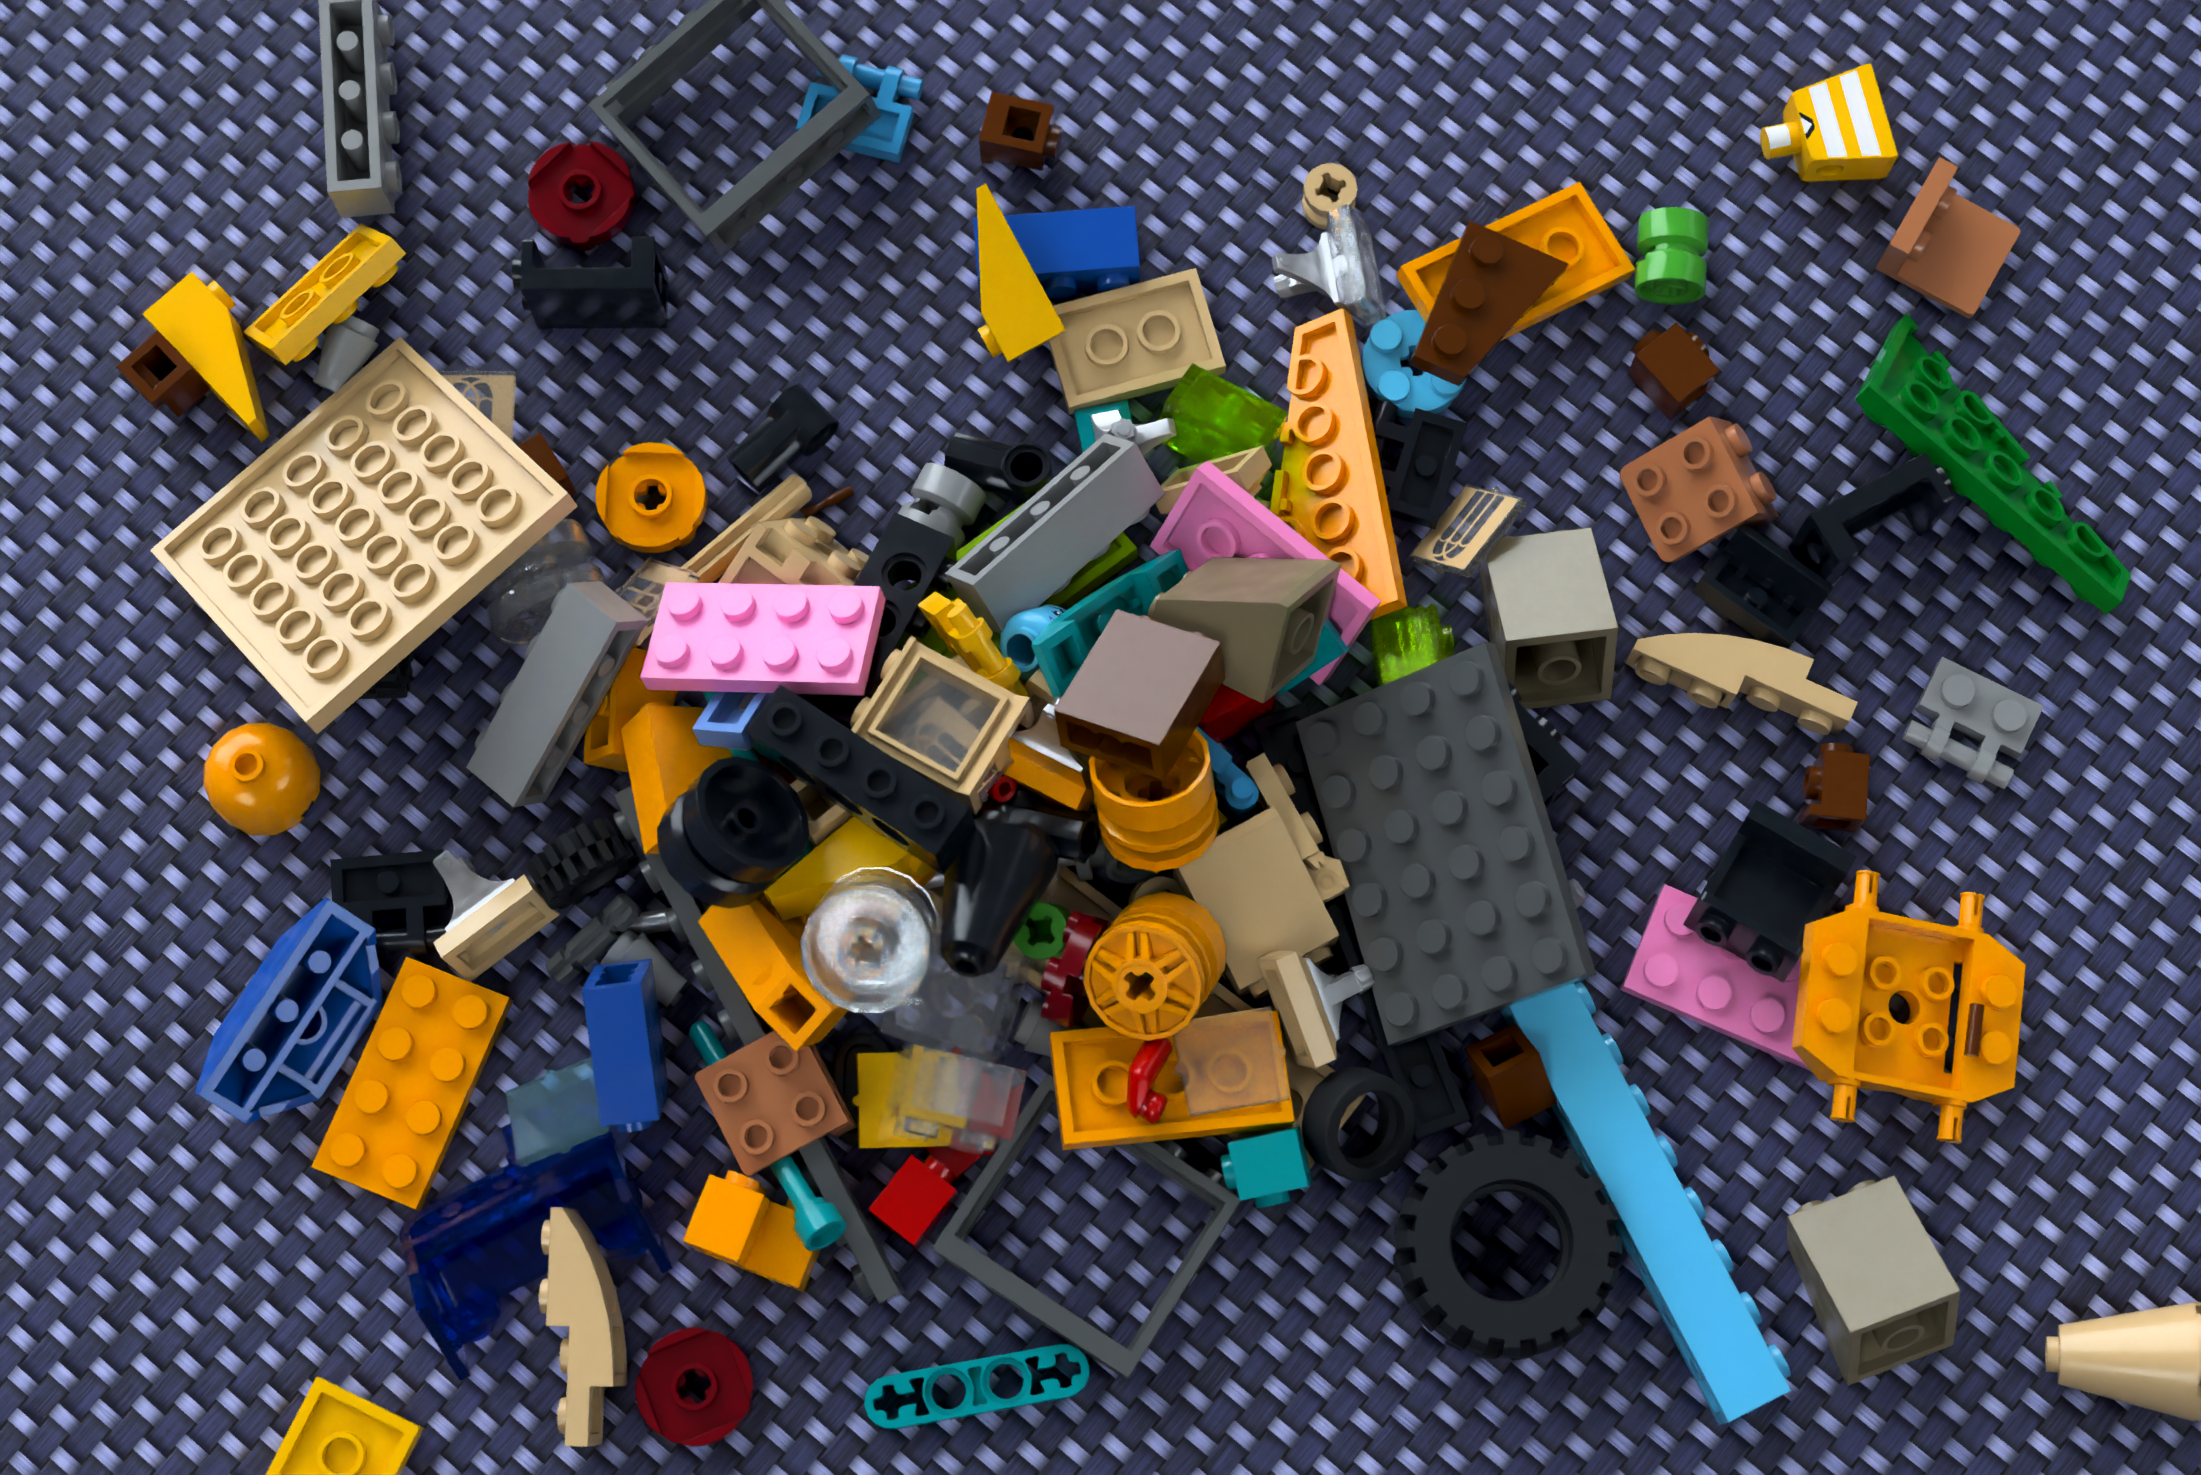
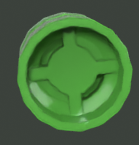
M1680 207L1653 209L1640 216L1638 220L1637 249L1645 258L1636 262L1634 290L1637 296L1653 303L1674 305L1695 302L1705 295L1707 264L1702 256L1708 251L1709 220L1707 216L1701 212Z

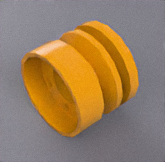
M1197 729L1194 730L1165 781L1092 756L1090 757V775L1102 840L1115 859L1135 869L1156 872L1180 868L1199 858L1214 843L1220 826L1213 772L1208 742Z
M1159 892L1139 897L1121 911L1111 926L1096 941L1085 961L1083 983L1091 1007L1106 1025L1126 1037L1146 1041L1171 1037L1190 1023L1225 971L1227 947L1221 927L1205 907L1187 896ZM1147 972L1153 978L1149 980L1143 975V973Z

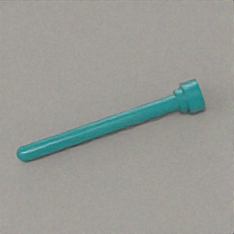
M698 1021L690 1027L689 1036L707 1066L728 1056L709 1024ZM790 1155L769 1166L796 1209L794 1213V1219L796 1220L794 1230L805 1248L809 1251H816L835 1242L847 1227L836 1206L831 1202L826 1203L824 1198L814 1195Z

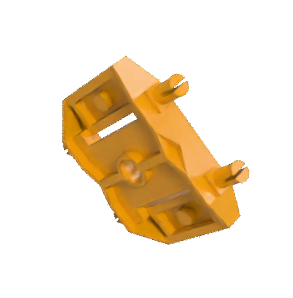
M1858 870L1855 872L1856 881L1853 903L1846 905L1843 912L1805 924L1804 951L1801 957L1792 1049L1819 1081L1827 1082L1826 1085L1834 1086L1830 1120H1839V1122L1845 1123L1855 1122L1857 1089L1894 1092L1910 1099L1933 1103V1106L1940 1107L1938 1136L1936 1140L1945 1141L1946 1143H1962L1964 1110L1967 1109V1104L2015 1087L2026 964L1992 936L1985 934L1984 929L1981 928L1985 895H1976L1975 892L1960 893L1958 925L1951 927L1879 912V907L1876 905L1881 874L1878 872L1871 873L1869 870ZM1955 963L1962 965L1952 1074L1944 1073L1945 1054L1949 1045L1948 1023L1951 995L1955 986L1953 979ZM1894 993L1901 995L1907 1000L1910 1007L1909 1019L1905 1024L1897 1022L1890 1014L1889 1001ZM1971 1003L1985 1006L1979 1057L1964 1055Z

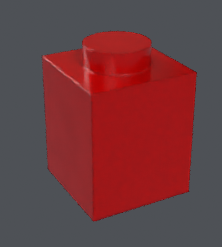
M911 1154L868 1210L873 1217L915 1250H918L958 1199L959 1193L957 1189L950 1185L956 1176L930 1155L922 1163Z

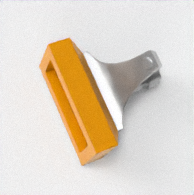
M1062 696L1056 697L1053 701L1054 705L1048 703L1045 706L1038 722L1032 728L1013 732L1007 742L1010 750V759L1000 772L1075 810L1087 811L1094 798L1092 782L1087 775L1088 768L1079 760L1075 751L1060 745L1054 709Z

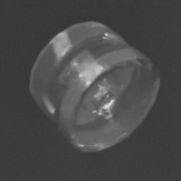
M563 519L478 593L480 598L491 602L487 608V617L498 642L504 645L529 644L535 636L541 633L552 613L551 604L555 596L568 583L601 581L608 587L601 568L588 563L593 557V549L581 523L574 519Z
M887 867L859 868L839 877L822 895L817 906L808 917L800 940L802 966L812 986L833 1005L855 1013L886 1011L904 1003L921 985L940 940L939 914L928 892L910 876Z

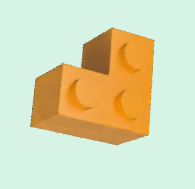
M728 1170L725 1180L709 1174L683 1241L700 1253L804 1292L821 1249L809 1251L803 1245L794 1230L796 1223L794 1213L796 1209L789 1197L784 1207L771 1202L765 1196L767 1189L760 1186L761 1183L757 1180Z

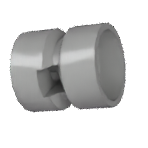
M926 463L910 491L914 502L904 503L898 514L954 537L957 552L966 538L961 529L962 526H971L974 523L987 496L976 483L957 471L936 463Z

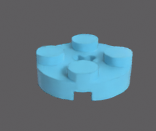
M1417 310L1401 311L1378 321L1370 332L1361 357L1364 381L1368 394L1375 401L1378 399L1379 401L1395 404L1398 407L1397 415L1410 419L1413 417L1415 408L1435 414L1443 412L1459 396L1467 381L1466 378L1460 386H1457L1425 371H1422V375H1413L1410 367L1401 366L1400 361L1408 359L1409 353L1414 352L1426 324Z

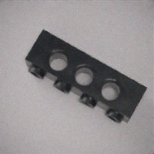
M894 512L853 585L881 587L886 602L880 626L884 625L893 629L888 635L877 637L864 696L796 695L852 730L850 727L852 715L860 701L865 697L872 698L883 681L880 675L889 655L895 649L902 651L911 636L923 639L928 634L931 624L917 605L933 592L939 594L941 591L949 593L953 588L944 573L958 562L955 538ZM903 580H912L918 583L916 587L906 591L893 587Z
M781 684L746 729L759 754L942 875L945 874L977 829L968 806Z

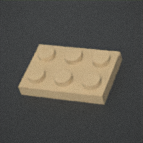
M1196 268L1053 305L1066 331L1048 341L1069 415L1074 414V410L1119 402L1225 374L1226 364Z

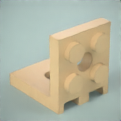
M809 516L807 519L789 518L762 521L756 524L718 583L853 586L870 556L854 548L849 552L834 540L836 532L830 526L812 516Z

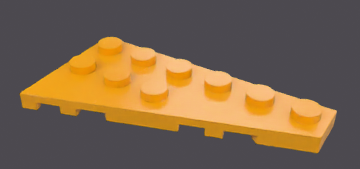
M1341 308L1295 327L1287 389L1291 392L1288 421L1283 422L1281 425L1279 442L1284 445L1281 470H1275L1270 511L1330 560L1340 563L1341 569L1382 601L1369 619L1372 620L1408 606L1353 318L1346 310Z

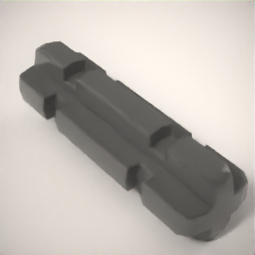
M618 894L603 909V912H599L565 945L566 947L563 946L547 961V971L560 984L570 983L584 969V966L587 967L618 938L621 931L627 930L640 917L641 910L628 895Z

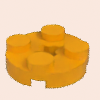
M641 443L624 450L622 457L615 460L611 467L608 464L602 471L595 493L598 514L613 540L631 550L642 553H660L689 544L694 539L696 530L703 522L707 510V490L703 477L697 467L685 457L684 453L673 446L663 443ZM649 486H658L660 495L666 496L665 502L658 504L654 510H646L645 504L637 503L638 496L647 495Z

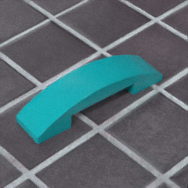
M1180 549L1171 550L1104 585L1062 613L1035 638L1031 647L1053 698L1064 695L1116 609L1137 616H1147L1154 598L1161 592L1166 593L1181 581L1182 577L1189 570Z

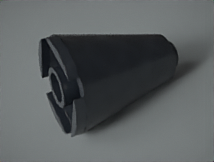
M979 810L976 815L972 813L977 829L944 874L940 953L955 973L965 977H978L991 973L996 969L1057 871L1060 852L1054 840L1039 826L1029 821L1026 829L1008 823L1010 814L1000 811Z

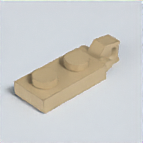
M1265 753L1247 761L1245 774L1258 787L1257 801L1263 811L1272 806H1275L1323 903L1343 894L1349 889L1350 885L1341 861L1325 856L1324 852H1321L1317 847V844L1323 842L1322 835L1311 815L1307 811L1299 815L1289 796L1295 793V788L1282 764L1278 763L1272 766Z

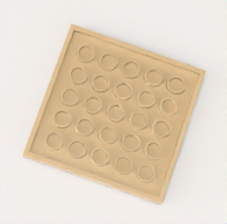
M399 337L150 551L306 724L318 734L560 523L578 505L566 490L410 345Z

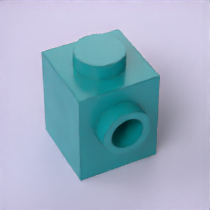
M1301 1126L1232 1140L1227 1143L1229 1154L1221 1155L1222 1170L1228 1190L1237 1188L1240 1201L1254 1198L1256 1208L1291 1201L1289 1190L1308 1187L1313 1183Z

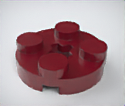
M589 141L590 145L579 144L572 146L571 142L558 144L546 151L536 161L529 174L528 204L537 226L550 239L563 245H570L577 251L592 250L597 244L604 243L616 236L628 223L632 216V211L637 204L632 176L627 164L612 148L599 142ZM590 184L594 187L591 191L592 198L588 202L571 203L573 196L570 189L573 186L577 185L579 188L584 189Z
M1073 910L1070 914L1063 933V942L1066 943L1061 959L1052 956L1047 963L1042 977L1041 989L1048 991L1041 1010L1042 1018L1068 1029H1073V1023L1078 1024L1090 1004L1083 983L1085 961L1096 941L1111 926L1109 920Z
M689 1327L667 1334L652 1346L647 1354L648 1357L642 1364L641 1372L638 1373L635 1393L640 1413L652 1430L673 1443L703 1447L722 1441L737 1430L752 1409L755 1380L751 1364L743 1350L719 1332ZM694 1370L700 1378L709 1377L711 1381V1387L705 1390L706 1399L696 1404L693 1397L682 1398L679 1389L687 1384L686 1374Z

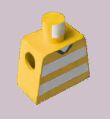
M1872 64L1859 66L1795 91L1790 95L1784 108V123L1763 127L1760 132L1761 147L1765 158L1773 159L1793 155L1799 177L1805 182L1886 178L1898 157Z

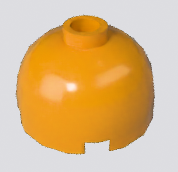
M269 722L246 723L228 731L212 746L204 764L203 786L213 810L230 826L252 836L277 835L295 827L304 819L302 815L309 809L311 802L315 803L320 792V768L313 751L294 732Z

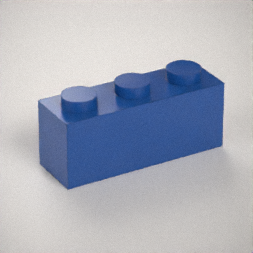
M1135 206L1004 215L1049 298H1067L1074 295L1076 291L1098 290L1100 293L1140 283ZM973 218L977 278L980 296L978 219Z

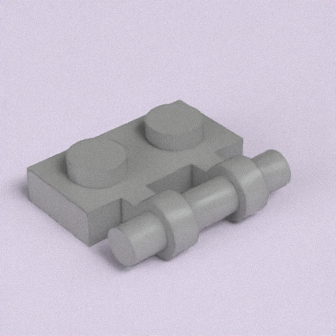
M1941 657L1936 663L1914 709L1934 719L1931 728H1928L1911 720L1902 736V740L1920 748L1919 754L1934 762L1939 757L1965 770V777L1979 784L1986 780L2005 789L2014 773V769L1996 761V754L2000 751L2017 759L2022 754L2044 706L1953 661ZM1953 728L1980 741L1977 750L1975 751L1949 738L1951 729Z

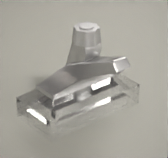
M1349 204L1328 211L1326 232L1321 233L1319 244L1313 251L1305 254L1276 253L1273 256V270L1275 273L1280 274L1274 277V285L1280 298L1319 291L1330 297L1340 309L1343 308L1348 313H1351L1367 326L1387 319L1370 228Z

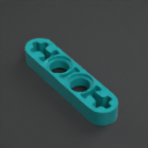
M1057 1344L892 1374L877 1379L869 1386L865 1395V1409L868 1417L876 1425L884 1429L897 1430L1062 1400L1078 1395L1086 1387L1089 1380L1090 1367L1086 1356L1078 1348L1069 1344ZM1059 1355H1067L1070 1364L1080 1365L1081 1373L1072 1376V1386L1061 1388L1058 1379L1054 1378L1041 1380L1040 1383L1044 1393L1031 1395L1033 1378L1026 1360L1039 1358L1038 1371L1055 1367V1357ZM1002 1365L1016 1367L1023 1376L1021 1391L1010 1399L997 1397L991 1391L989 1385L992 1372ZM946 1375H954L960 1378L966 1388V1396L963 1402L953 1409L939 1407L932 1397V1389L935 1382ZM924 1379L922 1397L929 1410V1414L917 1416V1403L900 1407L898 1411L899 1418L894 1420L889 1419L886 1411L876 1410L875 1400L884 1398V1388L894 1386L898 1395L914 1394L916 1391L911 1382Z

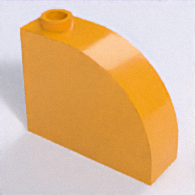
M654 701L642 706L640 711L621 728L644 854H660L657 828L664 811L680 795L688 790L689 785L706 768L719 759L733 757L729 749L699 745L692 728L705 708L673 706V703L670 701ZM755 749L760 762L779 773L789 784L797 780V778L785 770L778 772L776 769H773L767 759Z

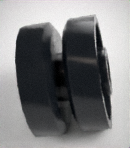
M738 756L719 759L706 768L689 785L688 790L680 795L664 811L657 828L659 853L669 874L687 893L709 905L728 909L749 905L760 896L779 875L804 853L810 836L807 812L797 792L779 773L763 763Z

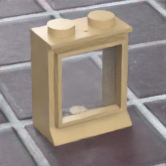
M911 636L902 651L895 649L887 658L880 675L883 681L872 698H863L856 707L850 721L851 731L968 806L971 813L976 815L982 806L977 791L991 768L1000 772L1006 765L1010 756L1007 742L1019 723L1030 729L1035 720L1030 697L1016 695L924 646Z

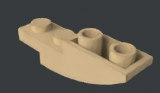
M1707 633L1664 634L1637 639L1625 663L1636 668L1635 673L1650 683L1665 685L1668 682L1686 690V696L1701 706L1717 708L1719 705L1727 709L1738 691L1747 695L1746 699L1752 705L1770 712H1776L1780 709L1798 717V723L1805 729L1822 735H1828L1830 732L1838 735L1850 722L1858 703L1855 700L1807 680V675L1814 662L1813 658L1784 647L1754 639Z
M551 1207L550 1220L544 1221L541 1232L542 1251L544 1255H549L548 1279H543L540 1284L539 1308L542 1314H546V1326H569V1338H563L559 1355L561 1372L567 1373L566 1397L560 1399L558 1405V1430L560 1433H565V1446L589 1447L602 1445L604 1387L627 1386V1351L623 1319L616 1289L606 1260L586 1222L577 1209Z

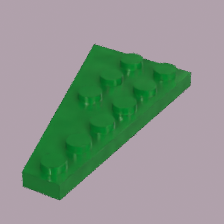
M1906 313L1892 327L1855 401L1862 406L1864 413L1876 424L1884 425L1901 439L1906 449L1914 457L1926 453L1933 465H1939L1946 472L1951 481L1952 488L1957 494L1970 498L1987 513L1990 521L1998 529L2011 533L2025 545L2032 557L2040 565L2053 569L2070 584L2073 592L2081 600L2094 604L2107 615L2122 602L2131 574L2088 524L2072 522L2059 501L2063 497L2062 493L2050 480L2043 486L2024 466V463L2030 456L1976 393L1969 390L1962 392L1953 383L1951 375L1947 370L1951 364L1939 350L1931 355L1928 354L1912 335L1919 327Z

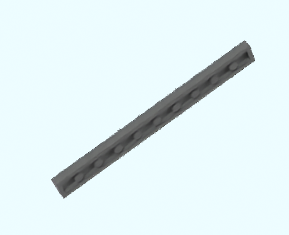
M629 786L614 794L621 810L614 813L613 816L626 841L632 843L637 840L644 853L632 787ZM644 854L646 860L639 863L640 869L653 892L657 893L663 889L673 909L665 913L666 919L679 942L682 943L689 939L699 959L692 962L691 966L706 993L715 989L725 1009L718 1012L717 1015L732 1043L741 1040L744 1046H747L769 1034L770 1032L762 1017L754 1010L698 923L699 919L706 912L702 902L687 893L669 874L660 854ZM825 1137L800 1149L799 1152L804 1161L796 1166L814 1195L821 1192L826 1203H833L847 1224L846 1230L835 1242L839 1247L846 1243L849 1245L858 1263L851 1267L850 1270L863 1296L867 1299L875 1295L878 1303L883 1304L905 1293Z

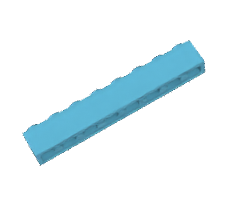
M1581 982L1575 985L1572 983L1504 1007L1501 1013L1507 1025L1510 1026L1516 1023L1540 1053L1556 1104L1551 1106L1575 1154L1582 1158L1580 1163L1583 1169L1589 1175L1596 1172L1605 1185L1601 1192L1607 1204L1614 1202L1619 1217L1614 1222L1615 1229L1618 1235L1622 1236L1624 1247L1718 1425L1729 1423L1791 1391L1785 1378L1791 1376L1785 1358L1774 1344L1768 1347L1757 1328V1325L1762 1323V1318L1756 1304L1746 1291L1739 1294L1729 1275V1272L1734 1270L1732 1260L1719 1239L1711 1241L1700 1221L1706 1218L1703 1205L1691 1187L1683 1189L1673 1170V1168L1678 1166L1676 1155L1663 1135L1658 1137L1654 1135L1645 1118L1651 1114L1647 1100L1636 1084L1628 1086L1618 1067V1065L1623 1063L1621 1052L1609 1033L1601 1035L1591 1016L1596 1013V1008L1586 987Z

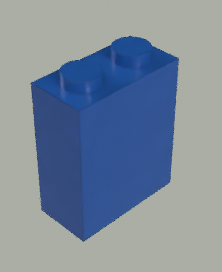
M652 959L595 965L582 989L600 1125L601 1127L616 1125L619 1132L640 1131L651 1127V1121L660 1119L669 1094Z

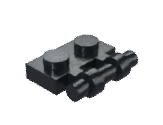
M1379 401L1372 422L1380 464L1382 463L1386 447L1393 446L1402 449L1396 472L1381 468L1385 491L1388 494L1387 501L1390 516L1436 529L1468 423L1415 408L1410 427H1405L1394 423L1398 407L1387 401Z
M443 849L330 859L332 901L375 928L377 941L375 946L378 958L382 952L409 950L411 955L429 954L430 948H435L433 942L446 933L445 928L448 924L429 926L427 911L450 909L449 889L433 864L434 858L444 852ZM406 913L407 928L378 931L377 915Z

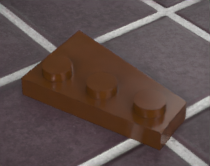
M1469 220L1409 365L1460 386L1499 344L1505 334L1534 306L1542 294L1561 277L1569 264Z

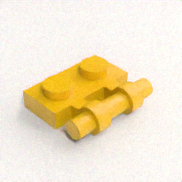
M933 592L917 605L953 657L959 654L975 673L1016 695L1028 696L1027 690L1019 680L1020 670L1011 658H1004L991 640L993 632L984 618H976L966 603H963L959 598L952 602L939 593Z

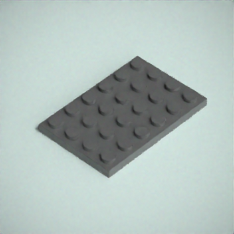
M1483 642L1295 722L1333 856L1341 861L1350 885L1344 894L1364 963L1369 967L1373 975L1374 984L1371 988L1388 1045H1401L1597 975L1496 643Z

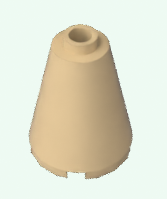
M2190 1302L2058 1325L2057 1337L2046 1336V1372H2057L2059 1385L2193 1422H2201V1302Z

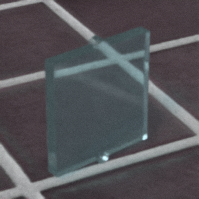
M591 1057L555 1072L554 1070H548L544 1073L543 1077L506 1091L516 1159L521 1167L558 1152L562 1154L568 1153L572 1146L610 1131L609 1126L601 1127Z

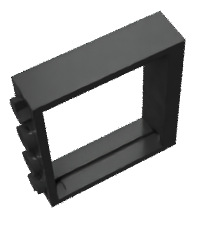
M709 0L700 9L687 13L680 20L677 29L659 44L648 47L639 56L637 63L619 79L608 82L605 85L607 89L588 105L607 131L720 256L881 116L870 93L782 0ZM761 9L834 87L839 95L704 212L632 133L627 125Z
M1047 1073L936 1241L932 1250L937 1256L1128 1381L1239 1208L1241 1201L1239 1197L1233 1194L1236 1188L1228 1190L1221 1173L1212 1168H1208L1204 1174L1200 1173L1185 1163L1189 1154L1170 1140L1156 1141V1143L1143 1142L1116 1145L1215 1210L1127 1349L964 1242V1240L1052 1106L1057 1107L1054 1080Z

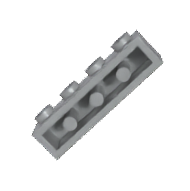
M318 0L327 193L342 218L395 213L394 193L402 192V175L399 162L397 160L392 161V144L400 142V131L396 112L390 111L389 95L397 94L395 68L392 62L387 63V46H394L395 44L391 15L382 13L377 0Z
M1105 433L944 574L960 599L968 605L976 618H984L992 631L1001 634L1007 620L1021 611L1039 607L1050 596L1064 590L1071 582L1072 576L1090 560L1099 558L1106 553L1111 546V542L1130 525L1143 520L1149 514L1150 507L1162 498L1165 493L1136 443Z
M601 581L568 583L555 596L551 604L552 613L541 633L535 636L529 643L525 652L526 660L516 678L503 690L500 697L501 705L490 725L485 727L476 739V750L466 768L512 807L546 802L648 621L645 616Z

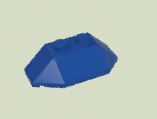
M325 897L286 931L272 947L215 1032L195 1093L245 1124L259 1120L260 1117L284 1112L319 1100L383 1004L380 970L375 946L377 944L375 928Z

